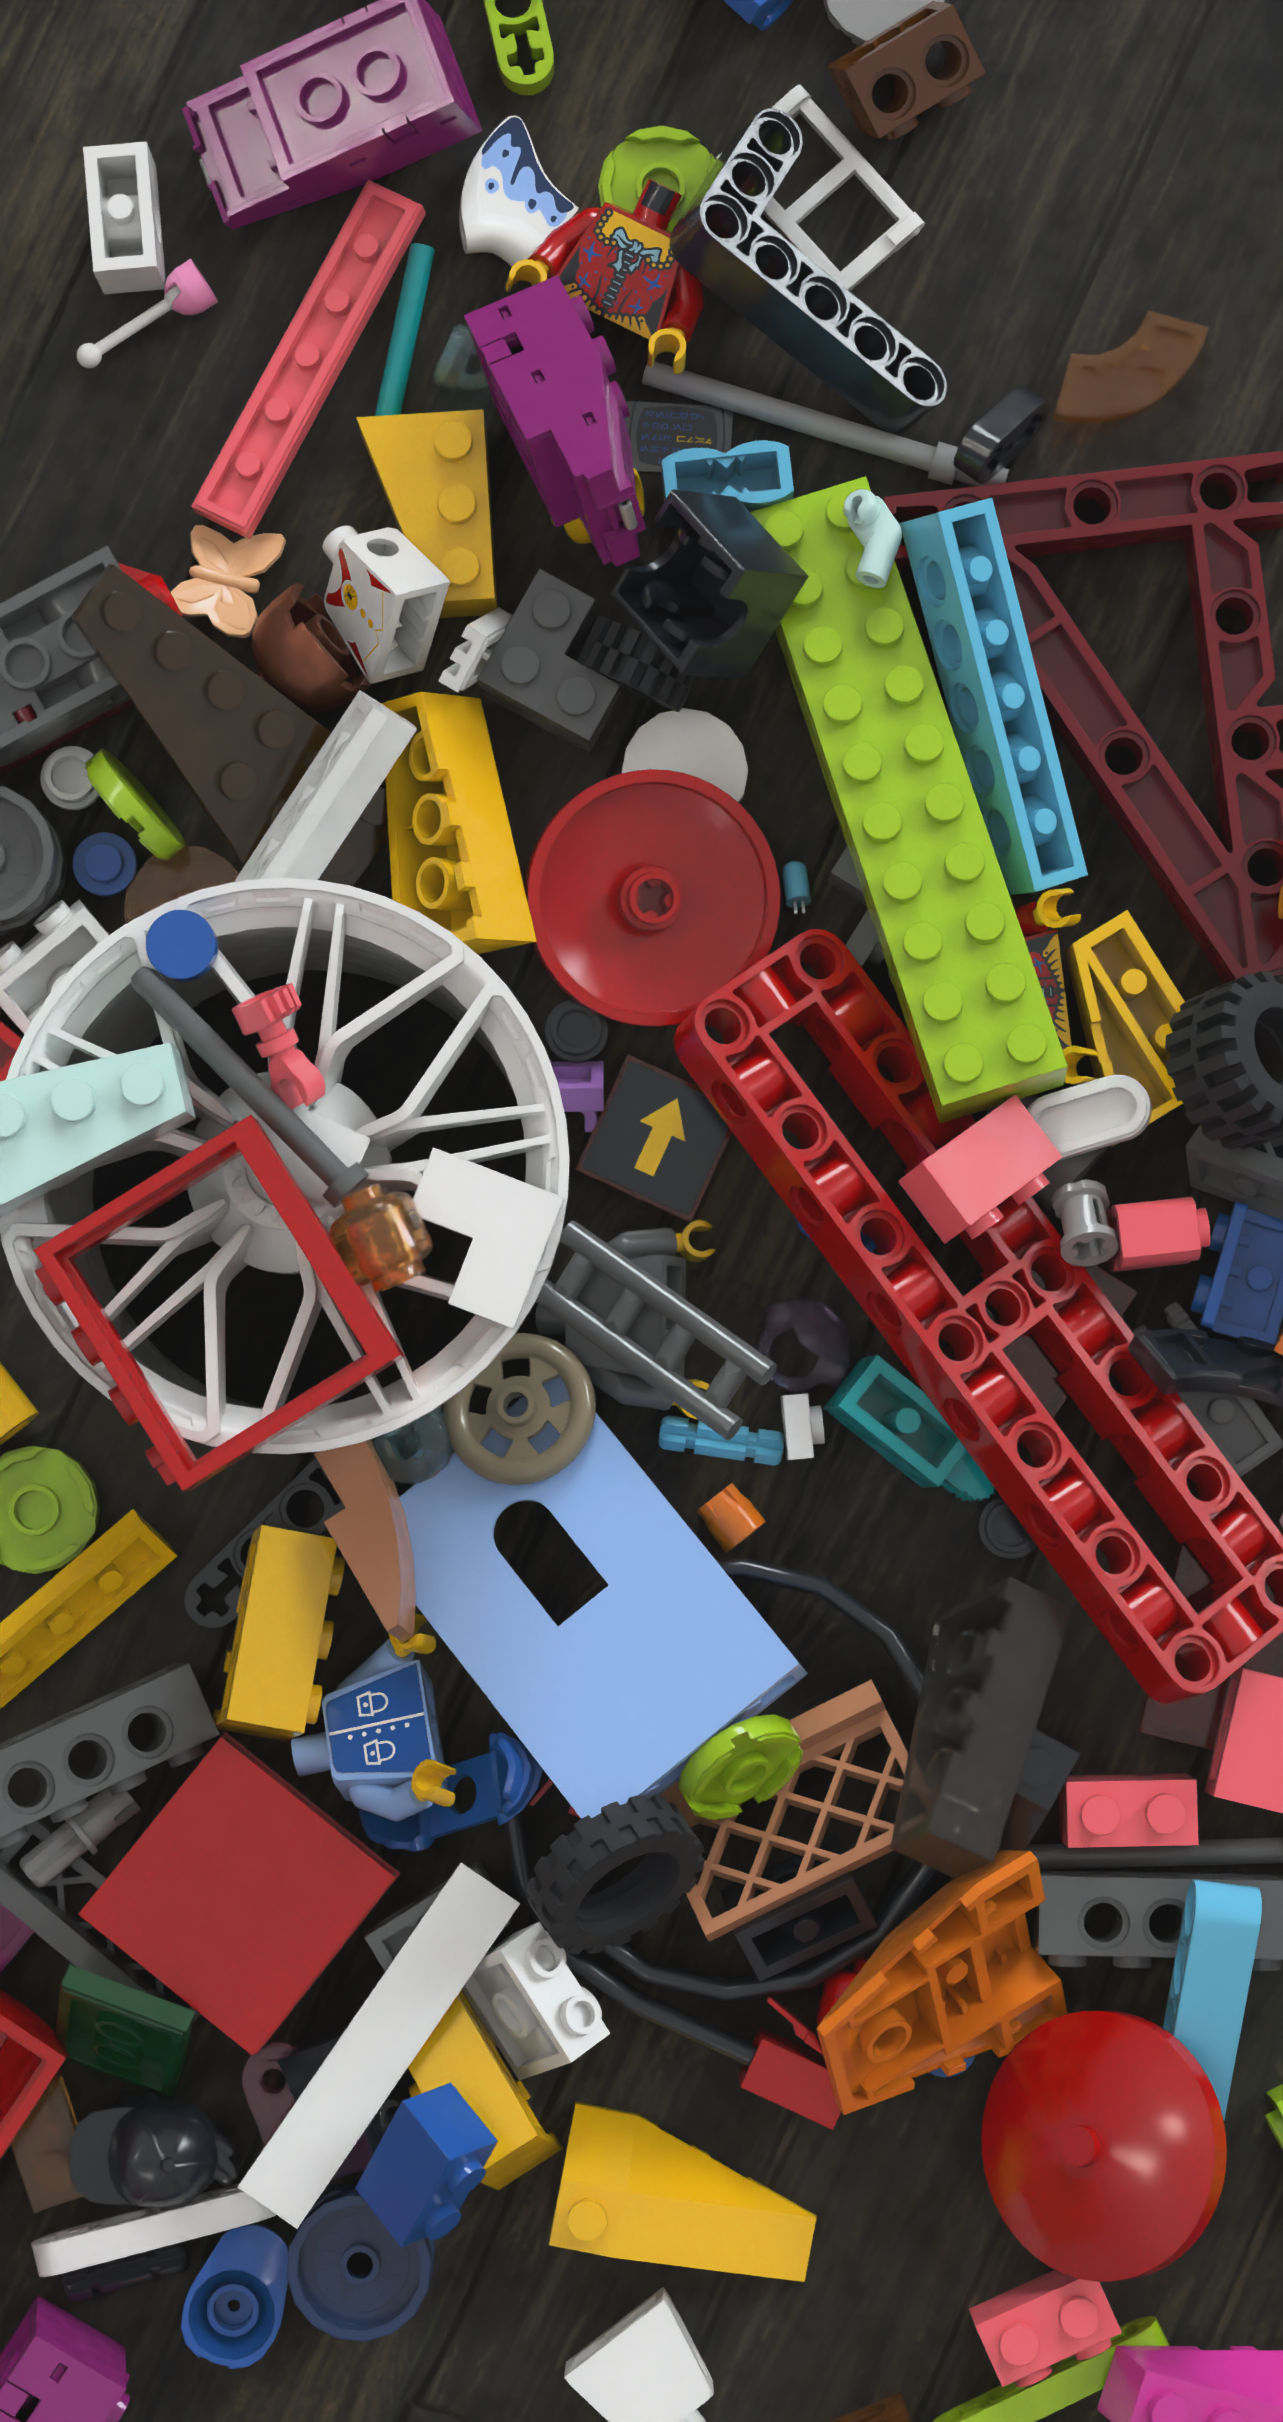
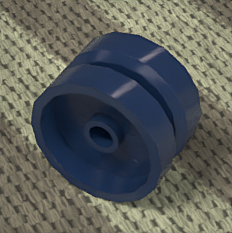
M360 2178L332 2186L312 2206L300 2224L289 2247L287 2279L294 2303L314 2327L337 2339L367 2342L394 2333L416 2314L429 2289L434 2271L436 2240H430L426 2237L401 2248L355 2189ZM362 2252L367 2254L372 2261L366 2260L358 2266L353 2263L351 2258L354 2253Z

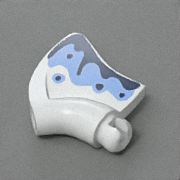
M516 115L508 116L503 120L477 152L465 178L459 210L460 234L465 253H493L502 258L511 267L518 261L529 259L531 254L551 231L577 215L579 209L548 179L538 160L528 130L522 119Z

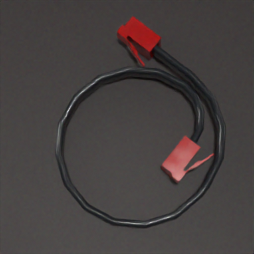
M743 1557L721 1560L717 1562L731 1579L746 1578L817 1595L880 1640L921 1707L933 1780L930 1797L944 1825L921 1836L915 1862L875 1917L878 1927L829 1949L804 1966L791 1967L761 1982L755 1973L725 1978L654 1961L629 1943L617 1947L612 1943L606 1945L604 1951H602L642 1982L724 2002L767 1996V2002L793 2024L795 2035L820 2054L761 2027L753 2043L636 1989L584 1950L579 1954L568 1953L565 1947H563L567 1957L566 1964L571 1970L627 2011L743 2064L739 2072L741 2088L833 2130L841 2111L835 2101L821 2044L811 2029L771 1995L813 1988L876 1949L884 1938L897 1927L936 1872L955 1790L942 1705L896 1628L827 1578ZM516 1735L515 1739L522 1743V1741ZM550 1778L532 1798L529 1805L534 1806L553 1784ZM570 1805L568 1813L580 1818ZM522 1810L512 1820L504 1823L513 1883L535 1922L541 1923L528 1902V1898L531 1896L527 1891L529 1879L534 1878ZM595 1885L591 1887L586 1896L596 1893Z

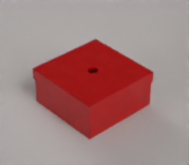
M224 1732L78 1915L253 2056L255 2053H259L401 1872L231 1734Z

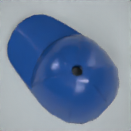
M255 2223L228 2230L221 2237L192 2283L183 2306L181 2330L185 2344L198 2358L203 2357L210 2362L225 2365L228 2369L249 2367L263 2358L274 2342L284 2311L288 2285L287 2266L289 2256L288 2245L274 2230ZM233 2299L237 2300L240 2303V2307L232 2309L229 2306V2302Z

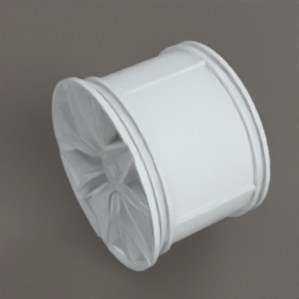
M255 879L200 889L158 906L123 925L100 941L70 969L48 995L24 1034L11 1062L6 1080L148 1048L153 1040L161 1034L163 1044L171 1042L182 1053L195 1115L201 1120L197 1124L196 1131L179 1127L98 1167L147 1151H165L183 1157L243 1120L252 1111L231 1088L224 1091L219 1097L200 1082L191 1068L183 1039L133 989L131 977L142 966L154 969L191 1008L225 989L240 1004L255 996L245 982L289 972L286 985L292 983L299 997L304 971H328L319 1045L314 1065L323 1076L325 1095L307 1107L304 1103L299 1105V1107L369 1137L370 1143L360 1165L370 1175L342 1203L340 1208H334L308 1195H305L404 1355L405 1353L374 1280L447 1301L450 1299L455 1283L388 1263L374 1261L375 1256L369 1259L364 1253L361 1259L355 1251L341 1244L353 1247L354 1239L372 1229L354 1233L356 1230L371 1226L375 1229L378 1226L387 1208L390 1192L406 1190L416 1192L428 1159L391 1163L390 1151L421 1132L521 1119L524 1140L452 1154L470 1162L479 1163L525 1152V1183L564 1197V1202L515 1329L475 1314L457 1337L435 1357L412 1372L405 1356L396 1362L402 1376L401 1379L382 1388L375 1375L365 1381L372 1393L353 1400L327 1405L252 1453L296 1454L327 1451L362 1443L402 1428L432 1412L462 1391L493 1362L516 1334L535 1304L555 1257L562 1234L568 1201L570 1155L567 1122L558 1082L542 1041L527 1013L508 986L478 954L458 937L420 912L382 895L349 885L314 879ZM189 910L195 912L210 924L218 940L216 961L205 975L189 982L170 980L154 968L147 956V933L154 921L169 911ZM342 972L372 977L401 987L386 999L336 1031ZM424 998L445 1011L459 1024L405 1103L397 1111L377 1119L358 1095L341 1084L345 1060L354 1046ZM297 1011L282 1019L286 1029L294 1028ZM472 1037L485 1048L502 1071L518 1106L420 1117ZM269 1069L268 1072L258 1073L257 1075L271 1088ZM233 1162L228 1163L188 1188L189 1198L194 1210L191 1214L167 1227L127 1226L100 1243L161 1247L118 1294L110 1280L99 1244L74 1259L75 1264L182 1437L212 1447H218L284 1405L322 1307L353 1361L364 1355L348 1323L254 1172ZM94 1169L80 1175V1178L58 1189H52L19 1206L17 1210L1 1217L0 1235L2 1247L15 1283L34 1319L53 1346L79 1375L111 1400L108 1390L117 1384L103 1362L93 1367L85 1358L71 1334V1330L80 1324L66 1302L57 1307L51 1302L42 1289L44 1287L35 1273V1270L43 1265L34 1249L94 1212ZM212 1241L222 1247L205 1266L139 1326L136 1325L125 1308L177 1255ZM247 1265L266 1272L301 1274L304 1288L301 1306L263 1408L226 1395L225 1294L232 1279ZM203 1289L206 1385L182 1371L147 1338Z

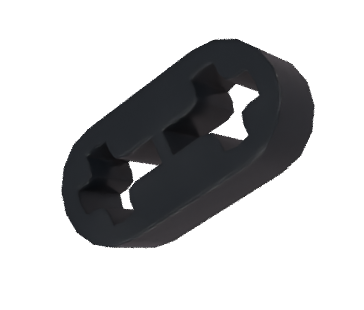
M1024 386L1015 388L968 431L955 454L953 463L955 468L979 484H985L1033 441L1047 418L1050 407L1049 403Z

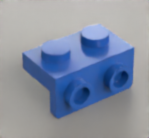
M1236 1201L1230 1215L1218 1212L1211 1235L1210 1246L1208 1247V1250L1219 1252L1213 1277L1200 1275L1190 1311L1202 1314L1198 1329L1236 1340L1240 1336H1246L1275 1344L1283 1318V1220L1249 1209L1247 1204Z

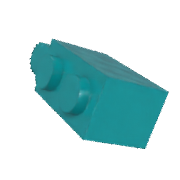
M874 1355L861 1358L823 1407L830 1415L921 1488L941 1486L949 1493H955V1498L960 1497L961 1501H966V1499L968 1501H975L976 1499L983 1501V1498L989 1499L990 1494H995L994 1486L927 1395L880 1356Z

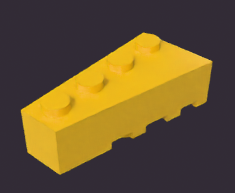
M418 692L381 703L413 723L417 728L413 737L385 777L392 900L420 912L444 927L476 954L537 942L481 699Z

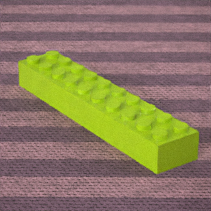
M865 476L751 511L750 513L809 576L775 632L846 844L848 845L939 1123L941 1124L999 1106L1015 1094L1021 1099L1063 1086L1068 1065L896 562L894 560L887 583L883 588L869 587L858 581L855 577L864 547L850 528L847 517L844 515L843 506L846 498L852 492L859 489L871 491Z

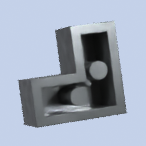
M539 569L509 621L504 634L477 678L481 695L588 754H591L621 701L619 684L572 659L596 617L595 599Z

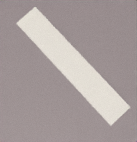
M463 1863L459 1864L238 2186L239 2189L296 2229L299 2227L518 1908L519 1902Z

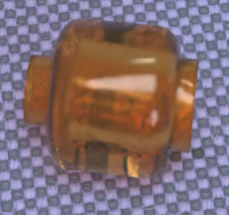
M375 1184L355 1192L340 1201L346 1213L336 1218L329 1229V1236L336 1251L359 1286L371 1285L376 1294L402 1284L426 1271L422 1261L432 1252L433 1243L415 1202L409 1194L393 1192L384 1195L380 1185Z

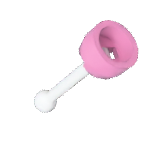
M190 258L176 267L167 276L164 287L165 296L162 301L96 344H82L77 350V360L80 365L85 368L96 367L104 353L170 310L183 315L193 316L206 311L218 303L216 296L192 259Z

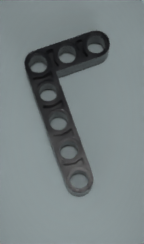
M764 109L725 147L675 225L670 236V249L673 256L685 270L874 424L889 433L899 434L906 432L945 398L947 391L946 378L942 369L929 356L760 218L800 154L803 145L802 133L798 124L790 115L778 109Z

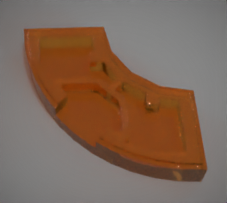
M1148 311L1139 331L1120 348L1098 355L1071 353L1053 419L1071 423H1102L1118 420L1148 408L1162 399L1183 379L1193 365L1205 341L1209 327Z

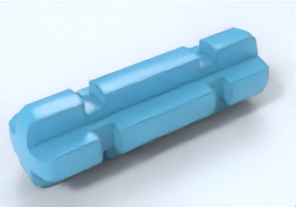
M668 1415L663 1417L661 1421L658 1443L659 1447L664 1450L684 1452L685 1448L694 1449V1454L739 1461H744L745 1457L754 1458L753 1463L775 1466L782 1460L784 1435L779 1431L758 1429V1433L749 1432V1427L741 1426L736 1435L727 1441L700 1420H698V1424L689 1423V1418Z

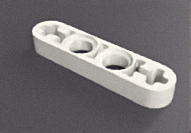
M240 2183L201 2193L186 2204L159 2208L147 2207L57 2231L34 2240L31 2245L39 2277H48L249 2225L276 2216V2214L239 2189Z

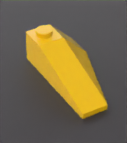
M575 2102L549 2245L611 2258L805 2282L817 2217L815 2214L754 2179L746 2178L711 2158L710 2154L698 2147L690 2146L660 2129L656 2123L640 2114Z

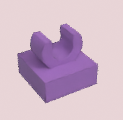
M604 1061L550 1062L558 1082L564 1112H581L584 1115L585 1132H593L597 1123V1111H604Z

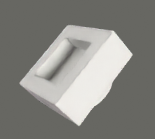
M808 1393L780 1396L786 1460L814 1458L813 1445L825 1444L821 1405L809 1406Z

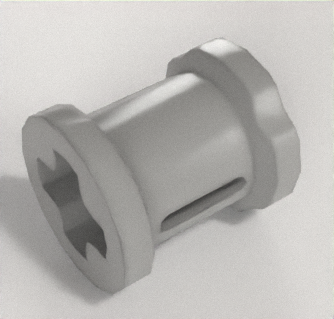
M1081 1180L1065 1184L1057 1189L1051 1200L1055 1215L1062 1222L1064 1236L1060 1241V1252L1065 1262L1085 1267L1097 1265L1112 1258L1119 1249V1241L1116 1232L1108 1225L1106 1209L1109 1207L1110 1202L1105 1185L1097 1181Z

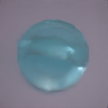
M458 324V326L454 325L432 376L435 383L453 391L456 386L469 391H477L488 386L482 368L475 375L464 372L471 353L477 356L468 327Z

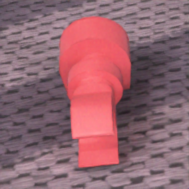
M292 983L265 991L232 1008V1012L243 1035L258 1033L261 1039L256 1044L261 1058L269 1056L270 1059L268 1069L270 1072L271 1089L291 1110L303 1103L307 1107L325 1095L323 1076L318 1068L307 1059L304 1053L295 1048L294 1044L299 1042L295 1029L293 1027L286 1029L282 1020L299 1010L302 1005Z

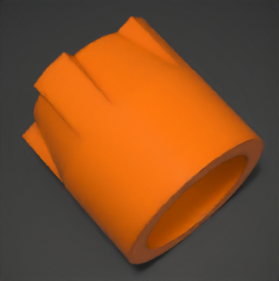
M733 1483L724 1488L697 1511L705 1521L708 1531L725 1553H728L766 1523L750 1500L742 1495Z

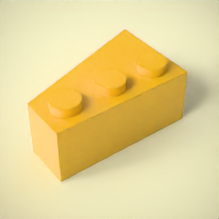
M484 410L356 417L362 439L400 532L450 581L439 618L484 616L496 609V575L487 428Z
M1126 910L1072 943L1065 952V957L1087 1048L1098 1053L1097 1057L1089 1056L1094 1078L1100 1079L1110 1075H1125L1138 1081L1148 1092L1151 1099L1152 1114L1149 1125L1183 1104L1182 1100L1177 1101L1172 1088H1175L1173 1077L1167 1073L1166 1061L1170 1060V1053L1165 1049L1166 1035L1173 1033L1169 1025L1172 1016L1181 1011L1180 1005L1185 1001L1132 916Z
M266 1525L259 1526L252 1533L236 1607L238 1619L232 1651L227 1650L223 1671L227 1672L228 1675L221 1710L214 1709L213 1720L218 1730L288 1741L303 1734L306 1723H316L322 1699V1686L313 1684L317 1659L326 1660L328 1657L334 1627L333 1621L324 1620L328 1595L337 1596L339 1593L345 1565L343 1557L335 1556L337 1545L333 1538Z

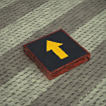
M628 1054L604 1105V1111L601 1112L575 1171L691 1223L732 1131L699 1086Z

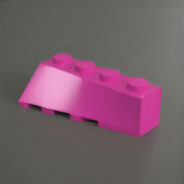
M1116 2346L1097 2410L1111 2422H1283V2350H1257L1253 2346H1230L1229 2350H1201L1197 2346Z

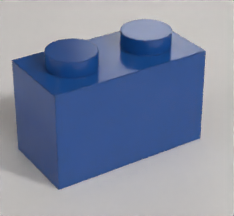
M450 2082L401 2102L355 2189L401 2248L426 2237L430 2240H437L449 2233L460 2221L461 2213L459 2210L469 2192L484 2178L486 2174L484 2165L498 2140Z

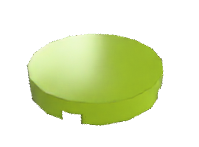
M667 126L639 129L625 137V141L619 144L614 151L612 149L604 160L598 183L600 205L602 207L605 202L613 203L633 213L649 178L682 194L667 230L672 232L713 168L716 159L712 153L710 155L707 148L700 144L699 139L685 130Z
M101 748L85 762V765H87L85 769L88 772L87 777L98 794L119 819L122 818L139 832V841L156 857L168 861L185 847L183 837L169 816L138 779L116 757Z
M29 1446L8 1451L0 1457V1564L12 1570L38 1574L65 1567L87 1548L97 1532L101 1506L96 1484L79 1461L61 1450L40 1446Z
M775 1714L754 1716L735 1723L710 1738L691 1756L681 1771L678 1788L695 1816L708 1820L732 1818L739 1815L738 1813L743 1812L738 1804L752 1797L757 1804L762 1801L765 1802L790 1781L802 1760L803 1751L799 1746V1742L802 1743L789 1720Z

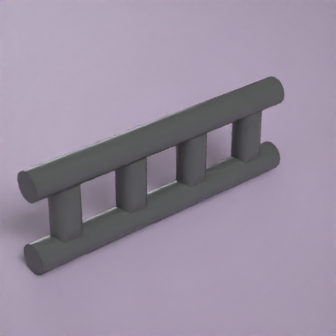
M571 1221L562 1231L560 1242L575 1253L556 1284L546 1278L536 1302L727 1441L733 1438L739 1431L743 1419L727 1409V1406L747 1375L760 1385H765L774 1375L777 1364L579 1223ZM596 1267L625 1287L605 1320L577 1301L578 1296ZM646 1303L675 1323L655 1356L626 1336ZM696 1339L725 1359L706 1392L676 1372Z

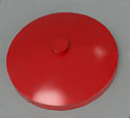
M647 769L618 774L591 785L571 798L554 815L539 837L529 862L525 882L526 898L537 941L533 942V945L543 966L552 979L566 994L588 1010L607 1019L637 1026H667L682 1023L707 996L765 958L772 946L780 914V884L775 859L762 830L752 816L740 803L717 786L698 777L670 770Z
M1081 2011L1069 2013L1054 2018L1027 2034L1005 2058L990 2087L985 2104L981 2132L982 2159L986 2180L1002 2219L1017 2240L1037 2259L1063 2274L1078 2279L1097 2282L1134 2279L1167 2267L1188 2251L1202 2235L1213 2216L1223 2188L1227 2160L1226 2132L1219 2101L1206 2073L1192 2053L1168 2031L1142 2017L1124 2012Z

